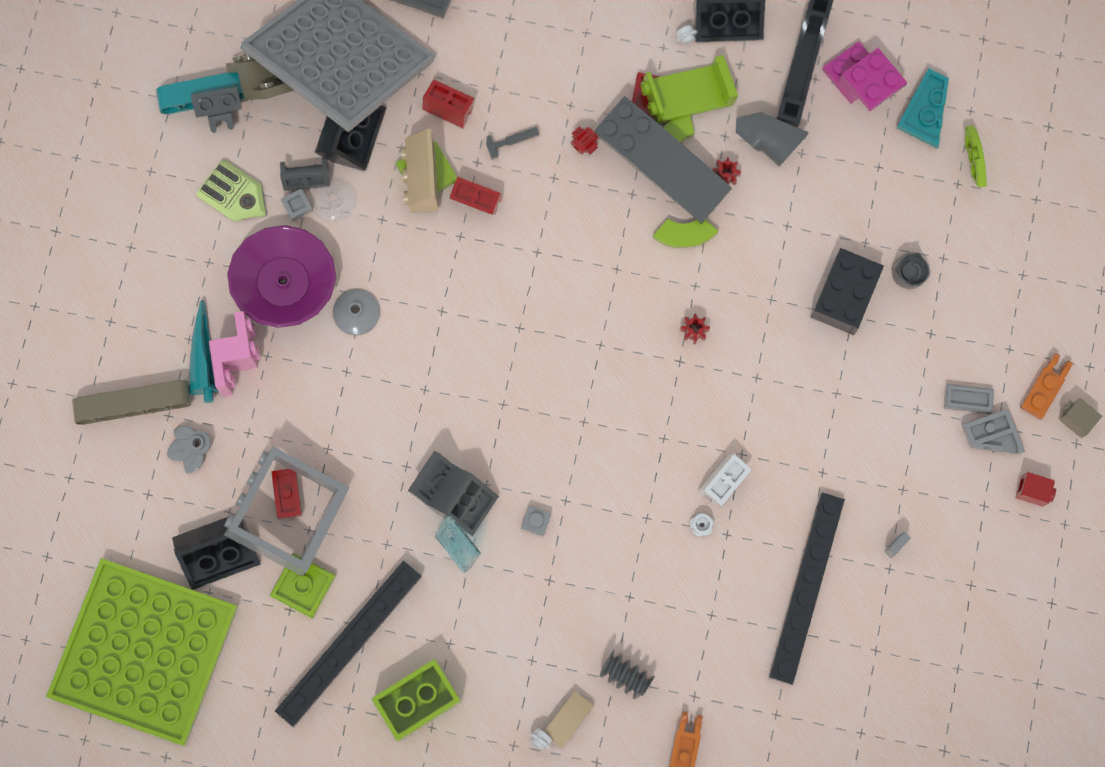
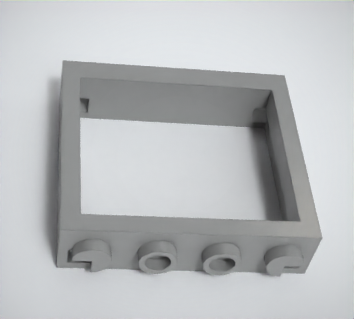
M272 446L269 452L264 451L257 463L261 466L257 473L253 471L246 483L250 486L247 493L242 492L235 505L239 508L235 515L230 513L224 525L227 527L224 535L303 576L308 571L350 487ZM273 460L334 492L300 559L238 527Z

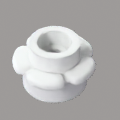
M692 25L676 31L678 37L676 41L682 42L683 45L693 42L696 39L697 30H694Z
M705 513L696 514V517L690 521V527L693 528V533L697 536H708L713 531L714 521Z
M537 728L534 733H530V743L536 749L542 751L543 748L547 750L550 748L549 744L552 742V739L545 732Z

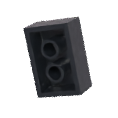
M840 248L810 318L855 335L884 265Z

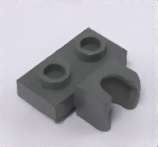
M237 85L191 93L196 118L208 116L212 133L217 131V122L220 120L227 123L228 129L232 130L234 128L232 111L242 109Z

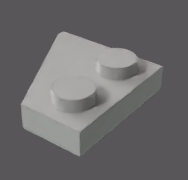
M1008 409L962 425L970 448L1012 454H1022L1025 452Z

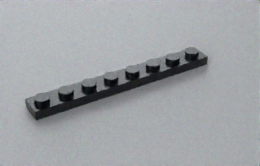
M823 492L820 494L769 674L770 679L789 685L794 683L845 499Z
M403 560L277 707L275 712L294 728L422 576Z

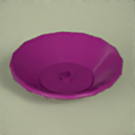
M287 225L263 228L247 237L233 253L227 272L229 293L239 310L244 311L248 317L259 324L276 328L300 325L318 315L331 299L336 282L334 259L323 241L307 230ZM281 279H286L287 283L280 284L279 281Z

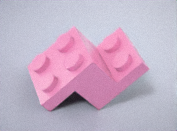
M244 311L234 313L237 336L209 341L215 386L223 397L233 396L232 388H236L235 378L231 372L258 368L257 360H260L259 348L255 345V341H253V338L257 337L255 324H252L251 318H247Z

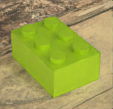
M433 659L371 698L397 742L402 741L462 703L436 659Z

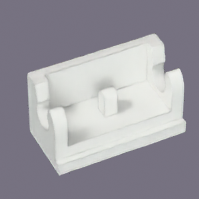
M728 454L698 489V492L709 497L711 503L722 506L752 469L735 454Z

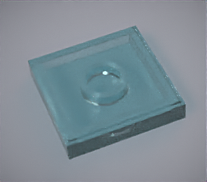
M452 515L443 521L435 534V538L460 570L465 573L471 569L481 555V552Z

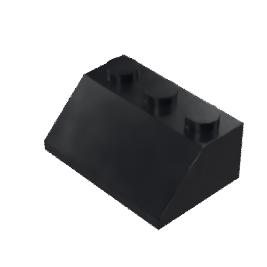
M694 0L695 30H697L695 35L696 42L764 40L765 0Z
M382 105L349 132L327 116L315 153L322 157H327V160L333 163L366 171L386 107Z
M228 517L172 537L175 556L192 590L261 565L257 552L224 535L227 527L224 525ZM243 517L238 527L250 533Z

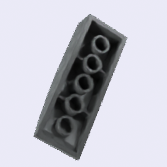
M626 96L619 101L594 130L598 138L701 224L732 190L705 163Z

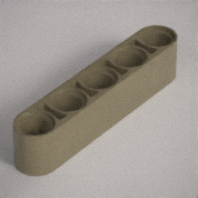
M177 380L77 397L72 399L75 424L85 425L185 408L191 405L188 381Z

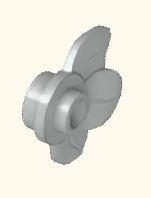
M190 426L176 428L174 435L177 440L169 446L167 457L175 461H183L185 472L192 473L202 466L204 454L211 448V438L206 432L195 431ZM197 439L201 440L199 447L196 446Z

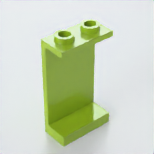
M724 55L715 57L710 66L658 78H652L651 72H646L643 82H641L642 93L644 96L647 95L649 101V113L651 116H654L657 123L734 105L738 97Z

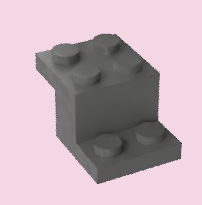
M436 451L432 453L408 489V492L436 514L452 521L471 536L475 534L499 497L472 473L455 466Z

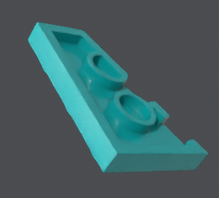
M928 68L896 128L938 149L949 78Z

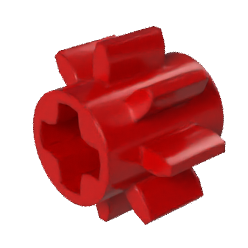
M579 126L571 133L573 140L570 143L579 154L582 155L587 152L591 155L598 148L596 141L599 138L590 127L587 126L585 129H582Z
M729 157L723 162L717 160L716 166L718 168H713L712 171L727 184L732 183L736 185L737 180L735 177L741 175V171L736 170L738 162L733 163L729 161ZM722 171H724V172L730 171L731 173H730V174H729V173L723 174Z
M694 313L693 318L690 320L687 317L684 318V323L687 326H681L680 331L685 332V341L691 339L693 344H696L700 338L703 341L706 340V335L703 332L710 330V327L704 324L706 317L700 319ZM692 325H696V328L699 329L698 333H694Z

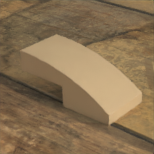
M574 691L544 732L554 743L563 748L594 705Z

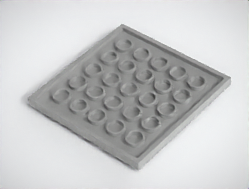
M298 0L241 42L240 47L241 50L347 132L352 130L432 64L435 59L434 54L363 0Z

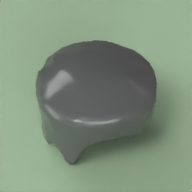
M918 252L903 254L895 261L892 268L894 281L906 289L920 287L928 280L931 273L927 261Z

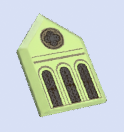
M224 159L218 163L196 195L234 222L245 218L266 216L262 185Z

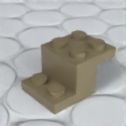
M243 54L232 57L233 62L226 63L228 73L238 72L245 100L268 99L294 91L249 55Z

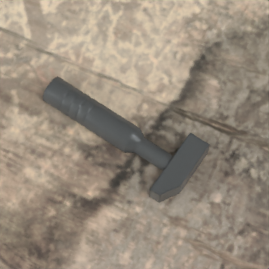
M533 127L508 136L496 143H493L491 135L487 136L486 146L491 159L498 158L497 148L505 145L510 146L539 135L537 127Z

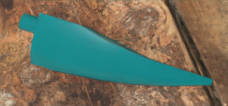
M200 300L190 351L189 393L190 395L204 394V403H213V393L219 391L215 386L209 346L211 337L205 301Z

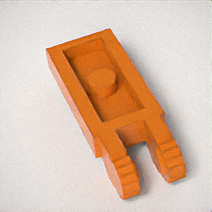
M1057 353L1052 356L1047 366L1042 369L1020 407L1040 420L1045 416L1066 380L1064 379L1073 365L1068 360L1063 365L1059 375L1051 371L1059 361L1060 355Z
M682 711L679 729L676 730L669 767H695L701 739L702 715L697 714L694 721V732L689 733L685 732L688 712Z

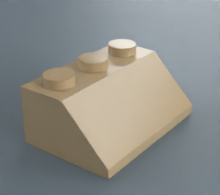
M426 129L406 138L405 147H401L402 161H406L407 169H403V182L408 184V191H404V203L409 205L411 213L439 211L435 143L432 130Z

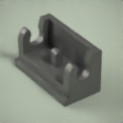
M327 157L322 158V164L287 168L285 161L280 162V178L283 190L289 191L330 186Z

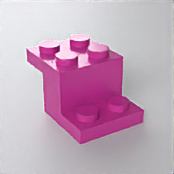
M860 41L826 64L822 69L850 104L859 99L869 112L907 84V81L879 48L869 53Z

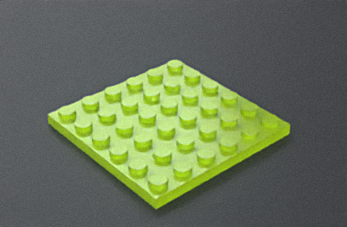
M100 558L46 698L181 746H186L238 606Z

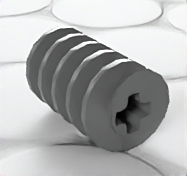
M613 650L601 668L600 677L603 678L609 674L608 683L617 680L616 688L619 689L625 685L624 693L627 695L633 690V699L636 700L644 695L655 676L653 675L646 679L647 670L638 674L639 665L636 664L630 668L631 660L628 659L622 663L623 655L619 654L614 658Z

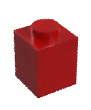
M1026 472L1021 476L1015 498L1044 507L1049 502H1053L1055 498V480Z

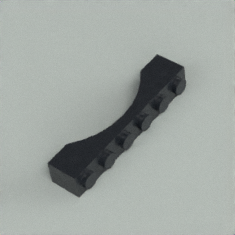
M809 0L777 114V119L799 127L811 78L834 0Z

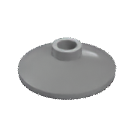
M353 289L343 293L338 297L333 307V318L340 330L350 335H362L371 331L377 324L380 316L379 304L375 297L369 292L360 289ZM353 307L360 308V311L356 314L351 312Z

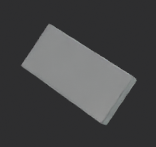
M952 384L945 385L944 409L986 414L993 413L994 389Z

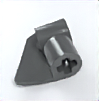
M763 112L736 117V133L755 150L762 151L779 167L808 135V131Z

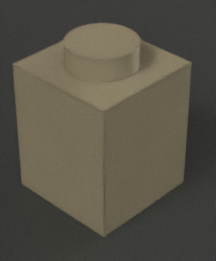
M1079 398L1075 402L1070 400L1063 407L1061 412L1064 414L1059 420L1080 438H1083L1102 418V415Z

